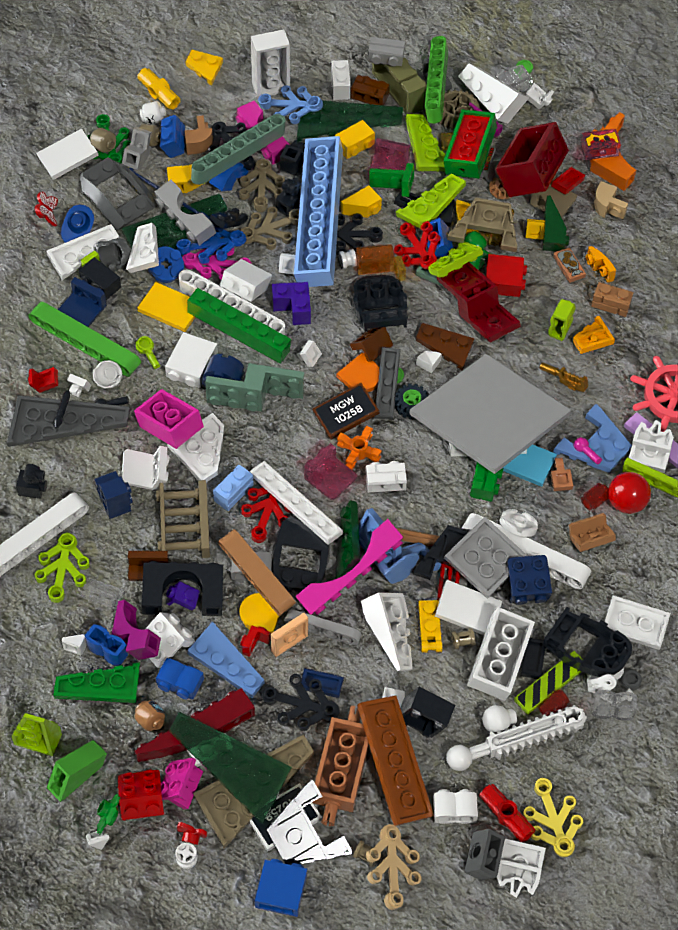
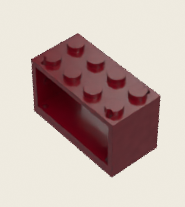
M557 122L524 127L518 130L496 167L497 175L500 177L509 197L547 191L569 151Z

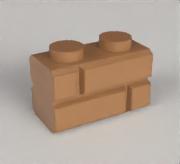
M598 282L591 307L626 317L634 292Z

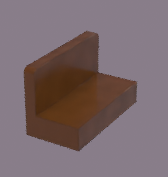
M378 327L368 330L350 343L352 351L362 349L367 361L371 362L381 355L382 347L391 348L393 343L386 327Z
M128 551V580L143 581L144 563L151 561L169 563L168 551Z

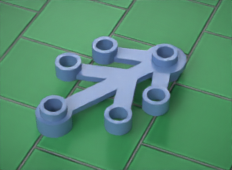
M288 85L281 88V93L283 97H288L289 100L272 99L269 94H262L258 98L260 107L265 110L270 109L271 106L286 107L274 114L286 116L297 108H302L298 112L289 115L292 124H298L300 117L308 112H317L323 107L322 100L318 96H311L305 86H300L297 89V93L300 98H304L306 101H300Z

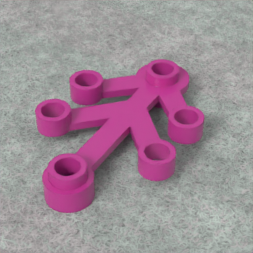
M207 248L196 254L187 253L182 257L184 266L187 269H196L206 279L212 276L213 270L219 276V279L222 280L226 268H221L220 266L230 267L238 262L234 260L219 261L215 254L209 257L210 261L201 265L198 255ZM234 248L227 253V256L234 254ZM241 258L246 262L252 264L248 258Z

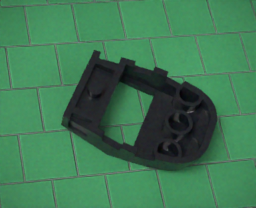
M374 275L362 277L355 282L353 299L356 315L365 332L368 328L403 325L404 328H407V295L403 292V286L397 278L390 275ZM398 307V308H392V309L363 311V310H369V309Z
M296 516L289 517L282 522L273 545L272 572L285 589L302 591L311 583H321L329 563V545ZM282 545L320 551L321 558L318 573L280 567Z
M566 607L544 638L543 646L566 665L590 675L601 677L606 674L614 675L621 671L632 654L630 640L618 630L613 631L607 627L608 623L602 620L598 622L590 619V615L581 613L580 616L569 612L570 608ZM578 627L598 637L583 660L572 657L564 649Z

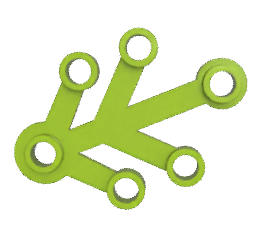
M70 533L62 534L56 546L47 552L40 553L38 556L39 563L47 566L35 572V579L38 583H44L47 580V576L57 570L55 585L51 586L48 590L49 599L54 603L61 602L65 597L63 583L66 570L74 578V583L77 587L86 585L85 575L80 574L68 559L69 554L71 553L77 559L78 567L81 570L88 569L90 562L88 557L83 556L76 547L77 539ZM61 552L60 558L50 564L51 558ZM43 557H47V558H48V559L45 560V561L41 560ZM82 561L87 562L85 565L80 564ZM39 575H44L43 578H38ZM78 579H83L82 582H77ZM55 594H60L59 597H53Z

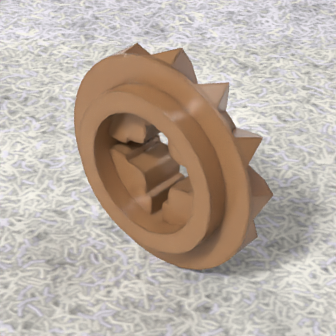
M494 177L493 181H490L489 184L490 193L498 199L511 198L504 187L500 188V185L503 186L500 177Z

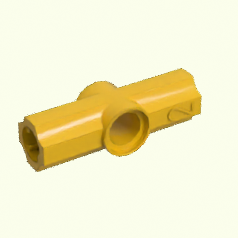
M143 68L138 74V80L148 88L152 98H158L168 109L173 110L177 108L180 98L170 89L168 82L164 78L160 79L149 68Z

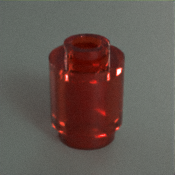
M597 483L586 491L581 498L584 507L588 510L596 509L609 499V488L605 484Z

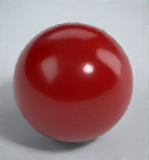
M623 472L611 481L608 496L616 510L625 514H634L642 511L648 505L651 498V488L648 481L641 474Z

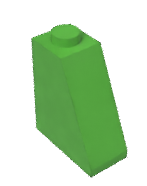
M92 740L55 762L47 789L60 802L63 801L103 766L107 753Z

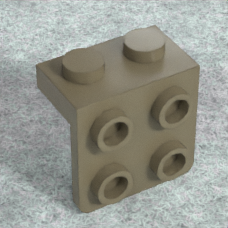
M552 182L547 191L531 194L530 205L544 212L547 195H551L561 218L577 199V195L571 191L565 195L551 187Z

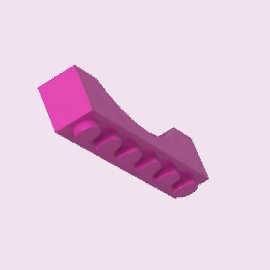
M387 519L372 532L371 541L365 555L350 572L333 581L311 583L295 597L310 615L314 613L320 614L326 608L325 603L329 600L334 602L342 595L340 591L343 588H351L357 582L355 580L356 577L360 574L365 576L372 570L371 565L376 561L378 564L388 556L386 552L391 548L396 550L403 544L401 540L404 537L392 522Z

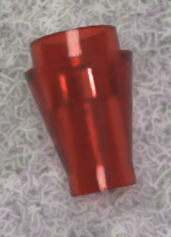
M561 689L554 690L538 709L542 715L549 716L550 712L555 713L559 709L567 707L570 701Z

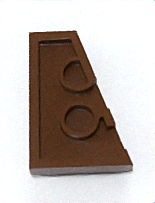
M422 323L416 336V341L432 352L441 353L446 361L453 362L457 365V368L463 371L473 346L474 338Z

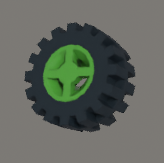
M410 383L408 386L403 385L402 388L398 389L395 396V409L399 415L403 414V418L409 417V419H412L413 416L410 415V409L429 396L427 391L423 390L424 387H418V384L412 386V383Z

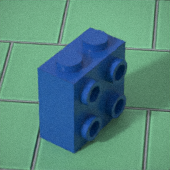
M278 859L265 860L255 898V908L298 917L307 879V869L296 863L291 865L283 864Z

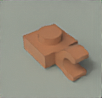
M555 458V463H553L554 471H551L550 474L553 491L573 490L571 470L564 469L563 458Z

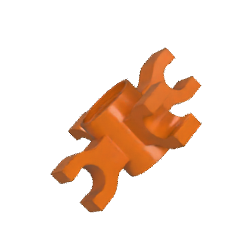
M366 426L362 435L355 436L353 439L343 433L339 434L337 446L351 450L346 459L347 464L345 468L353 470L357 460H363L366 457L373 462L380 461L382 450L368 446V442L373 436L371 434L373 428Z

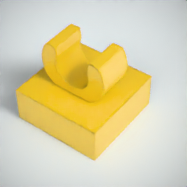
M527 219L525 237L543 239L545 220Z

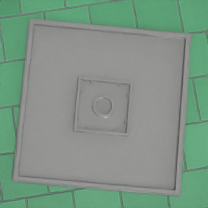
M488 354L479 358L410 409L411 416L493 474L497 473L571 414L570 409Z

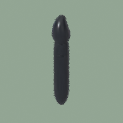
M66 390L62 396L57 415L54 418L55 428H59L63 422V416L71 395L69 390Z

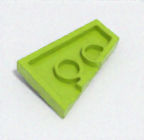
M465 241L464 243L459 242L457 249H450L448 256L440 257L428 267L429 272L440 278L445 277L449 272L462 268L468 262L475 261L477 257L483 254L482 248Z

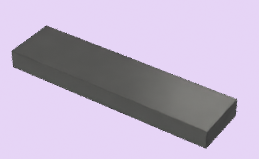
M382 347L376 406L380 414L374 418L393 420L401 349Z

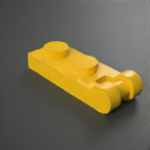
M439 600L419 601L418 603L422 653H428V650L442 652L440 618L435 617Z

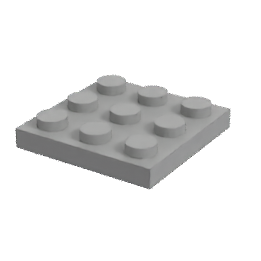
M484 517L444 556V559L488 599L509 578L508 559L527 555L490 520Z

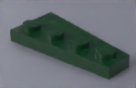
M350 500L340 513V528L343 530V534L339 537L335 579L350 572L360 562L358 504L353 500Z

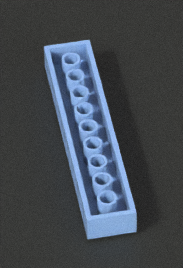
M340 136L305 139L294 276L296 282H308L309 287L334 285L343 159Z

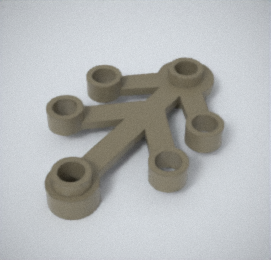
M260 159L256 162L255 169L252 172L240 177V185L245 188L239 190V198L242 200L248 199L250 193L258 188V197L254 199V208L257 212H265L268 208L265 189L267 188L272 191L276 199L283 191L282 188L278 187H282L285 178L272 170V165L268 160ZM259 175V179L250 184V180ZM266 175L275 180V185L266 179Z
M271 206L267 209V215L262 226L257 229L255 227L261 223L262 216L258 212L252 213L248 227L241 229L246 235L247 240L245 244L257 242L266 245V248L269 250L275 249L276 239L259 236L262 234L280 238L283 243L290 244L293 240L292 233L275 229L289 224L298 225L299 209H293L289 212V217L271 223L273 218H276L278 215L277 208Z

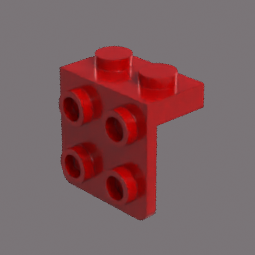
M159 770L127 772L118 776L119 804L122 820L164 815Z

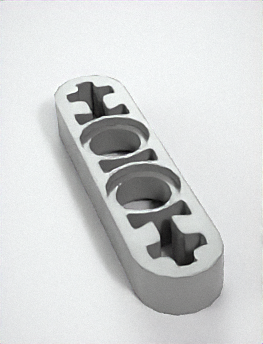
M288 610L284 619L285 623L287 624L303 612ZM306 614L308 617V632L350 645H358L362 635L359 630Z

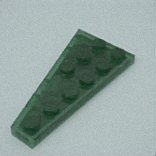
M322 100L323 107L321 110L308 112L300 117L296 140L302 141V139L310 137L318 138V136L322 135L335 136L361 120H364L370 128L402 125L403 107Z
M179 712L169 732L263 825L292 767Z

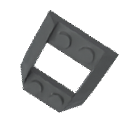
M109 157L80 175L82 194L91 199L106 219L111 222L116 232L158 206L155 201L156 199L144 183L127 166ZM120 172L130 181L140 195L115 209L96 186Z

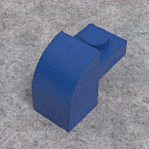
M239 162L212 178L209 183L221 191H230L236 179L246 176L249 171L243 168L244 165Z

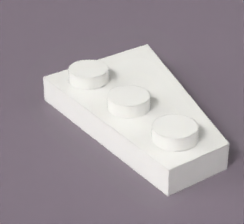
M153 223L138 226L126 268L130 273L159 266L156 226Z

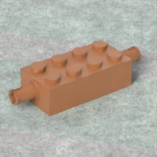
M356 706L350 707L347 720L331 718L315 784L322 797L312 803L325 806L321 823L326 826L328 818L329 826L335 825L338 809L348 812L354 811L369 749L364 726L359 723L361 717L358 707L355 714Z

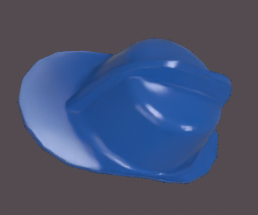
M79 204L69 209L61 227V236L65 243L90 233L94 223V214L89 207Z

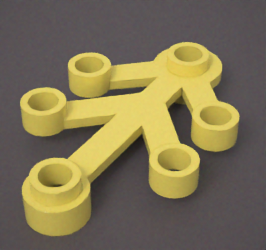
M540 778L536 781L534 790L537 795L541 796L548 817L537 812L531 806L524 809L523 816L527 821L535 820L552 829L556 836L554 837L544 832L540 826H533L540 832L539 836L534 834L531 836L533 840L541 839L552 845L558 856L568 857L574 852L575 844L572 839L577 830L582 827L583 818L580 815L572 816L570 827L564 835L562 825L570 810L575 808L576 799L573 796H566L563 801V807L557 815L550 796L552 783L546 778ZM539 787H545L546 791H540ZM566 801H572L573 805H567ZM531 811L533 816H528L526 812ZM573 820H579L580 824H574ZM564 844L568 849L562 850L560 845Z

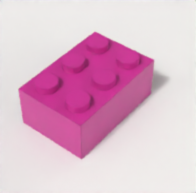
M163 389L159 390L134 410L140 428L175 449L204 427L198 409Z

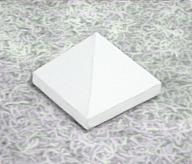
M104 829L101 834H98L97 831L87 834L86 839L90 846L102 850L109 840L107 830Z

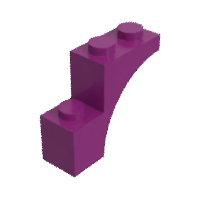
M125 600L118 601L111 635L120 637L127 645L126 652L138 660L157 657L161 637L149 629L140 630L136 620L137 608Z

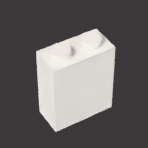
M183 332L165 365L166 377L173 381L186 383L191 387L201 388L203 375L209 360L213 355L218 354L217 343Z

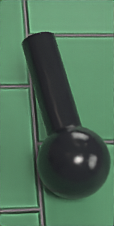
M125 396L108 401L100 398L95 403L120 406L129 404V398Z

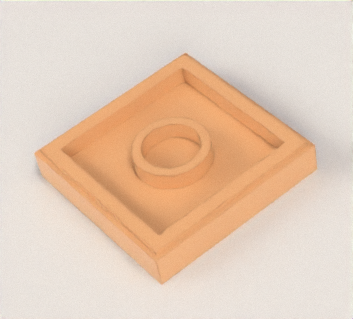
M302 613L271 633V652L275 657L308 637V617L305 613Z

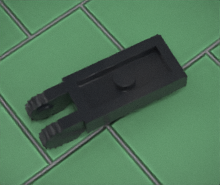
M233 208L231 211L211 214L209 220L220 228L227 229L245 224L248 215L242 213L238 217L239 209Z

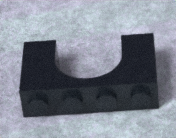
M156 561L144 563L142 614L158 615L162 612L163 593L167 586L178 580H188L198 585L202 591V616H222L224 564L214 562L209 564H199L197 562H190L188 564L178 562L159 563Z

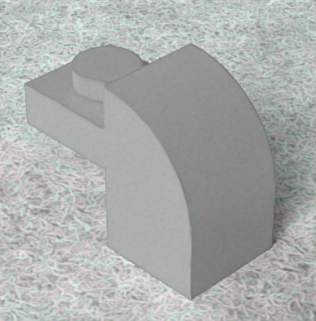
M138 127L133 128L131 143L124 150L122 164L136 170L144 165L151 150L149 144L152 132Z

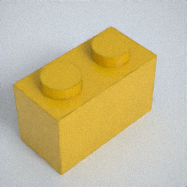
M364 120L335 135L340 136L343 156L346 159L356 156L359 152L375 144V132Z

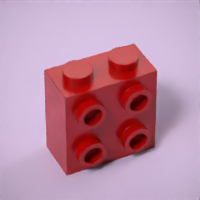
M488 254L486 277L497 286L498 295L520 297L521 290H525L526 280L523 279L527 272V265H524V257Z

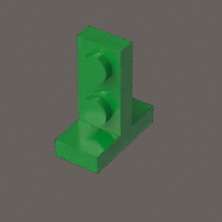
M407 163L405 170L370 168V187L402 189V197H409L414 182V163Z

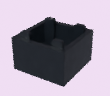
M419 686L404 698L400 709L406 726L408 725L418 730L426 738H432L448 726L455 705Z

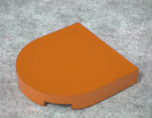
M362 352L336 374V377L348 388L362 383L366 391L371 392L378 387L380 368L374 361L368 362L365 354Z

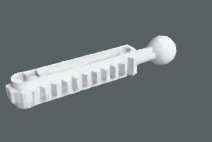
M573 705L569 708L565 707L564 711L559 709L556 714L550 712L548 717L544 714L542 719L536 717L533 722L528 720L527 724L521 722L519 727L513 725L512 729L506 728L504 732L497 731V734H494L491 731L485 743L470 748L464 745H454L447 752V763L451 769L464 771L472 764V760L486 755L500 760L502 754L507 757L510 751L516 753L517 749L522 751L525 746L531 748L533 743L539 745L540 741L546 743L548 738L554 740L556 735L560 738L562 733L569 735L571 730L575 733L577 730L583 729L587 716H585L583 709Z

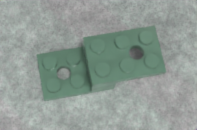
M249 363L244 382L207 376L205 381L207 403L262 412L266 393L274 396L281 395L293 399H303L304 372Z

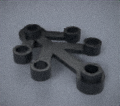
M224 122L214 123L211 127L214 139L213 144L209 147V152L219 147L221 138L224 140V144L235 138L230 137L227 133L242 134L247 131L245 124L238 123L236 126H226ZM251 155L240 161L244 165L243 168L248 171L252 170L256 165Z
M356 213L352 216V221L337 231V238L341 240L337 241L336 251L344 252L347 243L355 252H362L364 250V243L360 240L355 241L352 238L369 237L371 242L379 243L383 239V231L379 227H372L370 230H352L357 225L363 223V216ZM339 214L338 219L342 220H338V226L345 224V215Z
M299 674L290 676V685L296 689L300 698L278 693L274 687H266L262 692L263 701L268 705H273L278 701L297 707L289 712L278 714V723L282 726L288 725L291 720L308 711L318 712L309 718L301 717L298 720L299 730L307 731L310 726L321 720L330 722L332 717L338 718L340 714L339 706L333 701H328L318 679L311 680L309 688L311 692L316 694L320 704L312 702L302 685V678ZM294 678H298L300 680L296 684L292 682ZM317 683L319 687L317 689H313L312 685ZM270 691L274 693L272 697H268L266 694ZM327 708H332L333 712L327 713L325 710ZM282 716H286L288 719L287 721L283 722L280 720V718ZM305 721L308 724L306 727H301L300 723Z

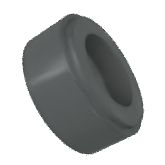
M626 670L621 677V685L626 690L630 688L632 691H635L642 682V677L636 670Z

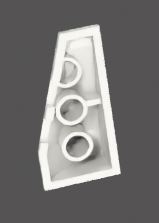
M377 593L361 600L366 621L396 670H412L411 647L407 643L410 629L406 628V619L409 618L403 593Z

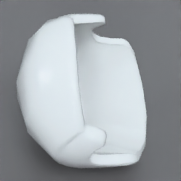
M111 360L100 362L93 369V380L104 389L114 388L123 377L122 369Z

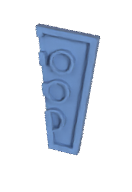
M213 622L188 649V655L236 688H242L245 694L251 698L264 685V679Z

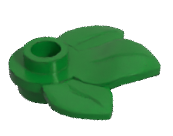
M116 794L111 800L107 801L104 799L97 809V815L100 816L97 825L98 834H101L107 825L112 826L118 816V808L116 806L120 800V795Z

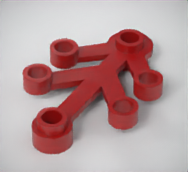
M425 221L421 225L423 234L419 241L415 235L416 228L411 223H403L400 226V233L409 239L414 247H403L401 244H398L394 247L393 252L399 257L403 256L400 262L405 267L421 265L422 268L429 270L428 267L437 261L435 250L440 241V235L437 232H431L433 225L429 221ZM429 240L431 243L427 252L425 249ZM420 254L421 257L411 258L409 255Z
M264 487L260 489L250 488L248 490V499L256 501L260 496L266 495L269 492ZM251 493H256L257 495H256V496H251L250 494H251ZM272 494L263 501L253 505L244 504L241 507V514L244 517H250L253 513L264 509L258 526H255L251 531V538L256 543H262L266 540L267 530L265 528L272 511L278 520L279 527L282 524V520L289 518L283 514L276 501L277 499ZM284 506L286 512L292 513Z

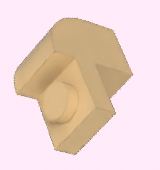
M602 181L595 194V211L603 218L608 213L624 219L628 203L615 198L616 186Z

